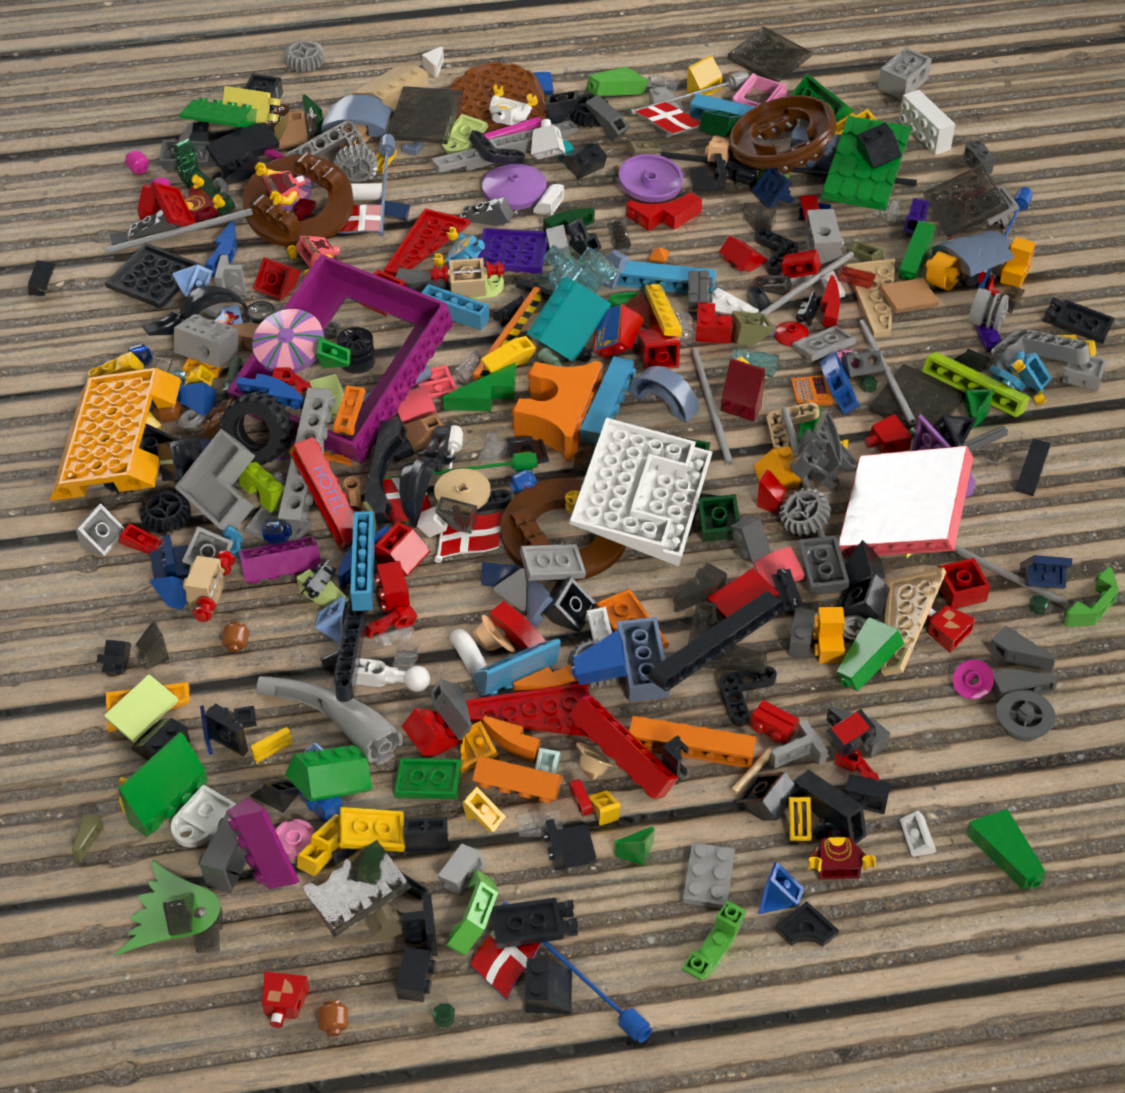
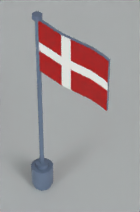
M384 134L379 142V153L385 157L382 205H354L348 222L338 233L372 232L378 233L381 237L384 236L383 224L388 157L393 156L395 153V139L391 134Z

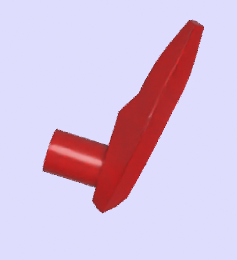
M993 274L989 279L986 290L991 291V295L995 297L997 293L1001 292L993 289Z

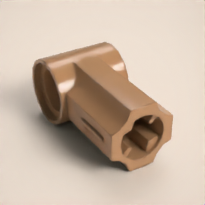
M347 477L343 481V490L347 496V502L355 512H361L360 481L356 477Z

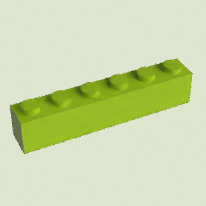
M938 352L927 356L922 372L965 393L966 390L994 389L991 405L1014 417H1018L1025 412L1030 400L1029 396Z

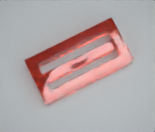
M843 266L838 276V281L871 289L876 274Z

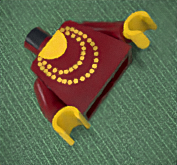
M194 175L192 177L194 186H191L184 199L195 222L199 223L219 217L218 207H223L225 201L218 194L212 199L201 188L198 189V187L204 185V180L198 175Z
M831 829L828 831V838L821 839V844L816 846L811 853L807 870L817 869L818 880L860 879L862 866L864 871L867 870V867L876 869V858L873 855H866L858 845L854 844L852 838L841 837L839 829Z

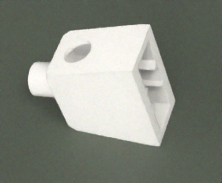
M542 120V127L533 131L531 154L539 160L565 153L560 130L555 125H551V120Z

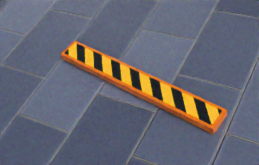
M534 287L486 355L517 338L542 302L540 288ZM480 362L472 374L474 381L490 374V371L482 362Z

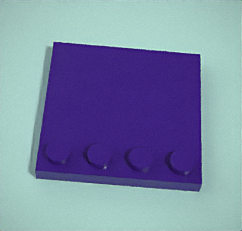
M484 228L481 240L484 242L485 248L481 250L478 258H483L484 267H486V262H489L490 265H496L497 261H500V264H504V271L532 274L542 273L548 247L547 232Z

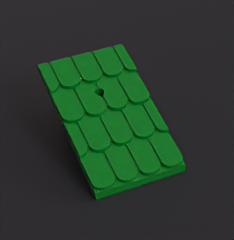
M848 115L823 187L821 199L886 211L912 126L886 122L895 134L902 157L873 169L857 150V135L885 122Z

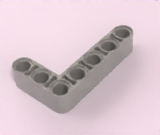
M347 120L288 152L286 156L303 155L304 151L309 150L311 155L320 157L345 142L350 147L354 141L361 142L359 147L363 145L365 149L368 147L354 123ZM347 127L352 128V131L349 133L344 130ZM332 135L339 136L337 140L330 139ZM322 142L325 145L323 148H318L317 144Z
M1028 329L1014 331L991 350L993 365L999 369L1009 367L1013 362L1012 358L1019 351L1037 353L1041 357L1078 365L1086 364L1090 361L1088 343L1086 341Z

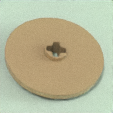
M472 469L449 471L437 480L434 487L435 499L438 504L446 510L457 513H466L479 509L488 501L491 492L488 479L480 472Z

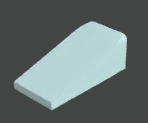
M539 748L535 769L556 774L561 757L560 751Z

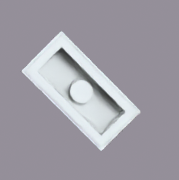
M919 811L899 819L913 857L937 852L926 820Z

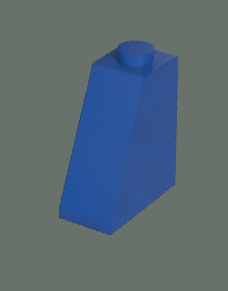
M619 631L613 632L574 657V666H571L573 678L578 679L580 685L628 675L623 640Z

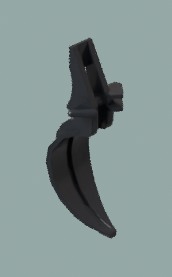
M206 286L190 292L179 313L176 314L175 311H172L164 319L148 323L142 327L149 336L174 335V327L192 315H198L202 310L212 305L224 302H237L242 304L244 309L247 306L243 299L230 289Z
M436 426L427 449L419 451L416 461L407 463L402 470L399 494L402 508L412 528H417L425 495L434 470L441 472L445 464L450 465L455 460L454 455H447L451 426ZM442 438L441 444L437 449L438 440Z

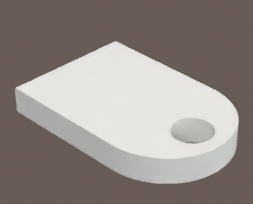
M202 785L174 816L171 822L173 838L178 844L185 847L203 845L216 833L218 823L221 818H224L226 810L235 806L236 803L209 787ZM183 832H192L189 837H181Z

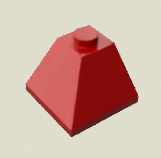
M263 257L253 289L282 301L296 287L301 270Z

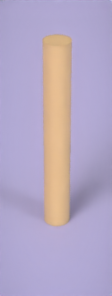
M768 748L731 788V792L734 795H737L770 759L771 748Z

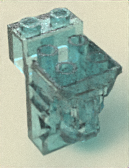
M555 245L550 248L543 258L553 267L549 280L551 281L550 285L554 289H556L562 278L566 276L596 294L604 282L609 284L619 271L603 255L589 246L579 260Z

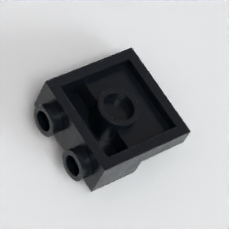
M216 703L209 707L205 717L211 739L244 757L249 751L244 727L239 722L234 721L233 713L229 708L222 707Z

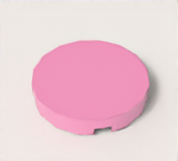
M293 819L290 822L285 821L275 829L289 859H298V854L311 843V836L315 833L312 825L300 819Z

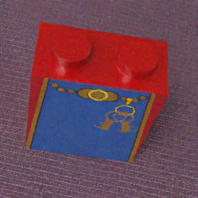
M623 304L608 309L594 330L593 352L603 358H609L611 355L632 349L644 317Z

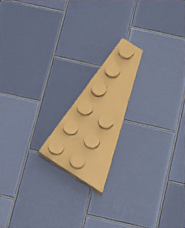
M895 258L846 264L847 274L873 337L890 336L892 308L880 292L879 287L883 284L894 283Z
M944 567L888 579L887 586L890 588L886 600L884 624L898 629L904 644L881 667L883 676L903 673L946 574Z

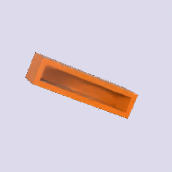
M478 756L472 781L478 782V787L490 789L492 785L498 787L499 792L510 794L511 790L518 791V796L530 799L531 795L539 796L538 801L551 804V800L558 799L563 776Z

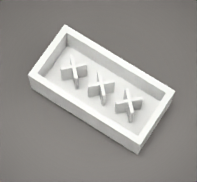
M920 90L903 95L899 121L903 125L912 126L911 133L934 155L951 150L955 123Z

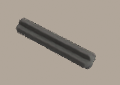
M1001 426L965 442L962 446H967L971 452L1007 436L1008 429L1005 426Z

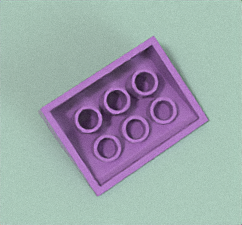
M919 415L912 451L950 448L951 446L922 415ZM971 472L965 497L972 495L974 491L975 480Z

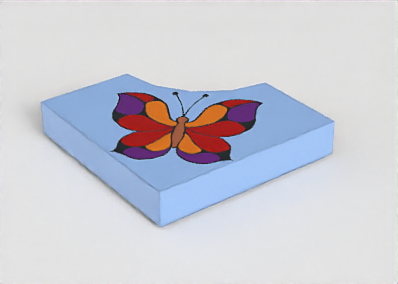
M239 305L222 309L221 314L215 321L224 325L242 324Z

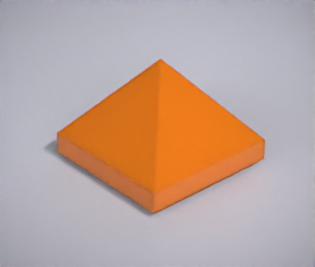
M660 247L653 248L649 261L665 264L669 251Z

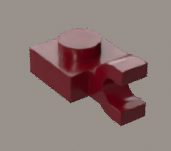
M300 198L294 207V214L299 221H304L305 215H311L316 207V201Z

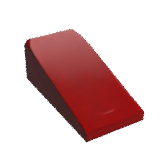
M131 523L128 524L119 536L120 544L150 554L151 551H156L163 542V540Z

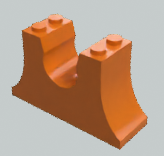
M594 361L575 367H562L535 362L532 369H529L527 376L530 379L528 385L530 399H518L517 404L512 407L511 416H514L512 422L514 437L532 436L534 440L538 441L540 438L544 444L558 451L565 461L572 462L580 444V428L602 383V362Z

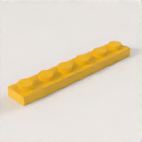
M658 284L645 285L644 292L665 336L681 337L682 328L663 287Z

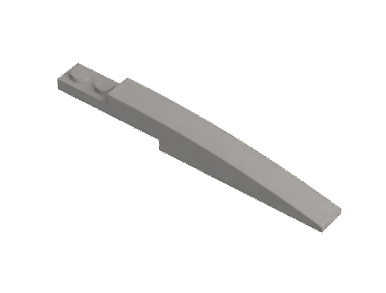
M571 120L552 124L560 130L562 138L578 131V128ZM534 129L489 139V141L495 148L516 149L526 153L531 151ZM476 148L432 158L431 164L438 172H445L464 167L466 171L494 164L485 160Z

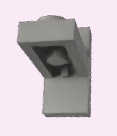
M807 720L799 723L797 733L799 738L784 746H777L771 751L770 764L774 769L807 754H811L818 765L826 763L828 750Z

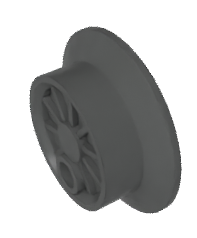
M1027 690L1012 691L1004 695L998 702L996 709L998 721L1005 732L1016 740H1035L1047 734L1054 726L1055 711L1047 699L1035 692Z

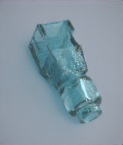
M739 348L738 350L734 349L731 355L732 359L736 360L742 356L751 365L764 368L765 376L773 378L779 368V355L777 354L770 355L758 351L751 353L749 350Z

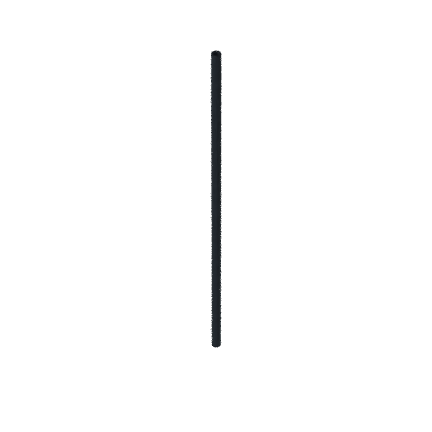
M670 152L661 153V156L668 159L714 164V162L708 161L707 156ZM728 159L726 165L729 163L741 165L739 161L734 159ZM743 164L744 167L754 168V167L746 166V165ZM794 166L791 172L828 176L829 170L807 167L797 168ZM896 177L894 184L916 186L917 180Z

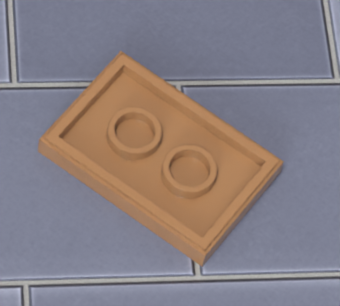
M923 278L883 284L879 287L880 292L894 313L930 308L939 304V300Z

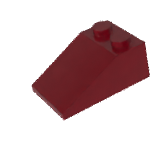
M731 358L722 393L720 411L755 421L762 408L765 369Z

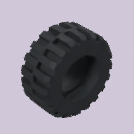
M253 392L243 395L225 408L224 414L220 418L222 424L219 425V430L223 429L236 438L255 455L251 462H257L261 466L275 460L290 446V439L293 438L294 434L291 429L294 428V425L289 420L291 417L290 412L285 411L284 408L286 406L283 403L279 404L276 397L269 398L270 395L267 393L260 395L259 392ZM246 414L257 415L265 421L269 429L268 443L260 444L249 438L244 429Z

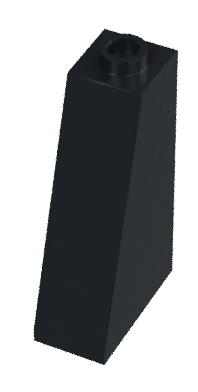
M807 770L793 781L799 790L796 797H810L811 811L818 818H825L828 822H833L835 826H838L841 831V837L852 838L856 845L867 836L863 805L810 770Z

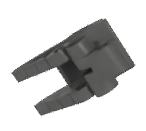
M826 410L820 415L813 433L809 429L803 433L794 453V460L790 463V468L799 478H804L810 473L817 489L823 483L831 488H836L840 484L839 478L835 475V471L839 467L847 468L850 471L857 467L855 458L841 444L835 423L830 413Z

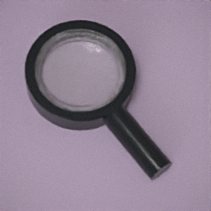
M257 301L250 304L246 309L247 321L245 323L261 324L271 315L275 307L267 301Z

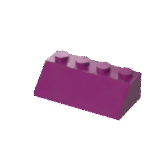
M314 536L238 551L245 583L249 582L250 584L258 583L261 579L266 578L269 580L278 579L281 575L285 574L294 576L299 574L300 571H307L309 569L313 572L317 565L321 563L318 545Z
M246 798L226 810L229 817L227 823L231 830L236 832L238 836L235 838L241 849L245 850L247 855L244 858L247 864L253 867L255 871L253 876L259 885L263 884L268 889H273L300 882L272 822L262 806L250 798Z

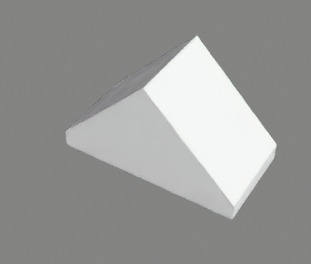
M443 47L422 54L423 67L436 78L439 76L444 61Z

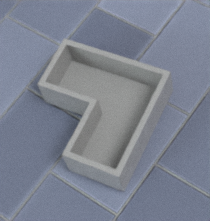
M220 429L175 488L219 529L224 530L227 526L237 529L255 505L232 485L250 464L255 455L232 435Z

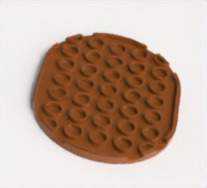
M494 62L473 67L465 71V74L461 77H457L449 90L457 103V110L454 113L455 121L461 114L487 122L488 128L483 134L511 126L496 123L492 120L489 107L492 97L495 96L494 85H497V90L503 86L504 94L499 98L503 97L528 104L527 95L530 93L532 97L536 95L538 103L535 106H531L532 109L524 121L536 117L544 120L548 117L546 96L537 77L530 70H525L517 64L510 63V65L502 64V62Z

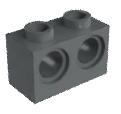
M981 139L966 142L963 158L977 177L992 174L995 157Z
M874 348L863 349V353L857 354V351L847 352V356L841 357L842 365L849 378L884 371L880 350L874 351ZM869 356L873 358V365L868 363ZM852 359L857 363L856 368L851 366Z

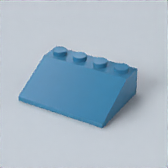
M555 639L538 643L470 673L479 695L494 696L498 694V689L503 687L505 690L512 688L513 682L546 667L552 670L551 666L557 663L561 644L560 640Z

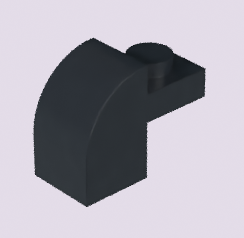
M578 218L566 226L571 237L569 243L580 255L590 256L602 248L596 233L587 232L582 218Z
M106 640L104 655L97 654V662L103 663L102 672H125L130 657V642Z

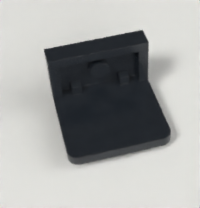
M721 153L715 154L714 167L689 169L694 191L726 189V180L729 179V172L726 170V161L723 160Z
M554 819L545 820L546 829H542L544 842H548L547 855L549 861H553L554 870L596 862V853L587 825L557 830Z

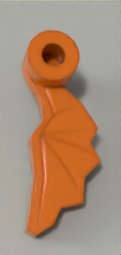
M328 451L323 453L324 458L328 461L352 466V462L344 455H331Z

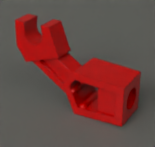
M274 368L272 377L285 382L291 387L295 385L296 391L301 396L303 392L306 391L307 393L308 388H312L310 382H306L294 373L292 368Z
M412 606L396 607L389 615L370 623L365 633L368 638H372L374 633L378 637H382L388 627L395 625L396 629L413 627L417 614Z
M856 750L852 755H846L843 758L838 753L836 754L835 765L851 772L858 770L860 777L879 781L878 773H875L862 758L860 750ZM848 758H852V759L856 760V762H853L852 760H848Z

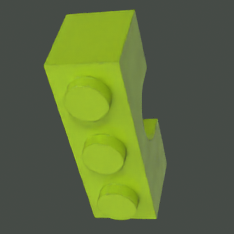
M251 462L239 476V486L248 494L259 491L260 504L270 513L280 510L285 487L257 462Z

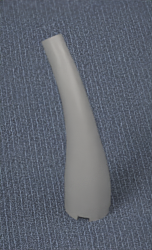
M260 676L258 679V695L295 700L324 713L344 732L355 746L361 749V752L368 758L370 763L376 762L379 765L389 761L395 756L393 751L398 745L402 746V735L387 719L353 698L347 702H340L336 699L334 690L308 682Z

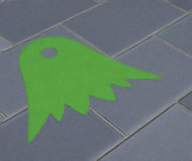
M152 860V867L157 881H149L148 883L155 892L140 895L138 898L147 909H143L130 917L132 921L142 925L128 933V935L136 936L122 946L114 956L148 944L188 937L203 932L216 921L219 915L220 901L212 891L172 874ZM198 907L206 909L205 915L201 918H196L193 915Z

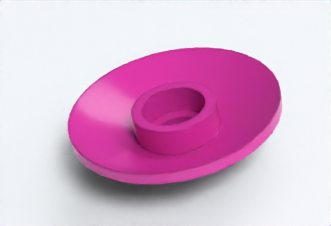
M980 660L963 662L957 667L953 675L955 690L967 699L984 697L990 692L994 684V675L991 668ZM978 679V683L973 685L972 680Z

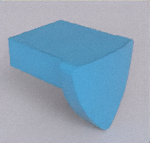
M227 526L221 533V536L234 541L229 552L234 557H239L238 551L241 550L243 537L238 530L232 526Z

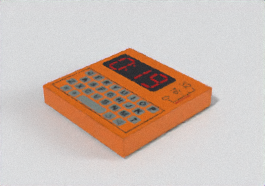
M824 375L791 378L796 405L814 402L818 406L833 405L832 394Z

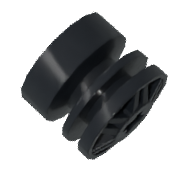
M350 327L340 332L337 336V345L351 350L350 365L348 367H341L342 370L347 373L362 374L372 369L375 364V350L371 332L361 327Z

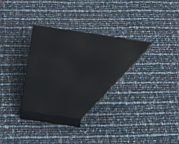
M967 348L965 353L953 360L981 373L991 358Z
M943 415L933 426L951 447H958L964 444L977 418Z
M862 539L845 564L849 583L873 574H877L881 579L885 578L881 558Z
M282 779L265 783L261 789L249 796L284 813L300 792L292 782Z

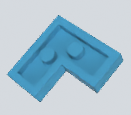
M994 365L989 369L994 380L1000 383L1003 382L1007 386L1015 390L1018 389L1021 392L1025 389L1026 385L1018 377L1006 370H1001Z

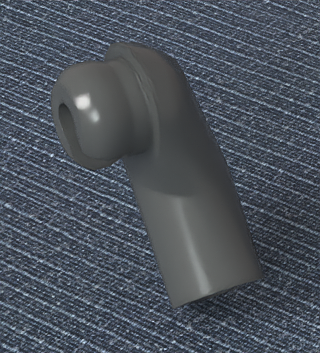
M219 177L213 180V186L220 188L219 195L222 198H226L229 185Z

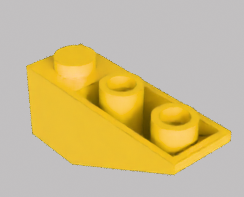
M524 336L509 341L481 358L480 361L492 373L512 363H516V366L528 363L536 347Z
M132 352L120 355L114 360L107 361L101 366L92 368L88 371L87 381L90 377L144 370V364Z

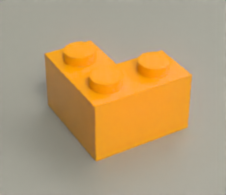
M1016 237L1013 243L1010 242L1009 250L1014 255V258L1006 261L1005 266H1001L999 271L1001 276L1000 283L1015 288L1021 287L1031 267L1035 242Z
M819 607L818 615L814 616L815 628L812 629V638L816 640L814 655L818 656L819 664H841L844 659L843 631L845 620L843 607Z

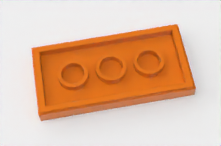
M630 589L596 603V608L606 607L610 627L613 632L617 631V621L650 618ZM660 631L663 649L669 647V642Z

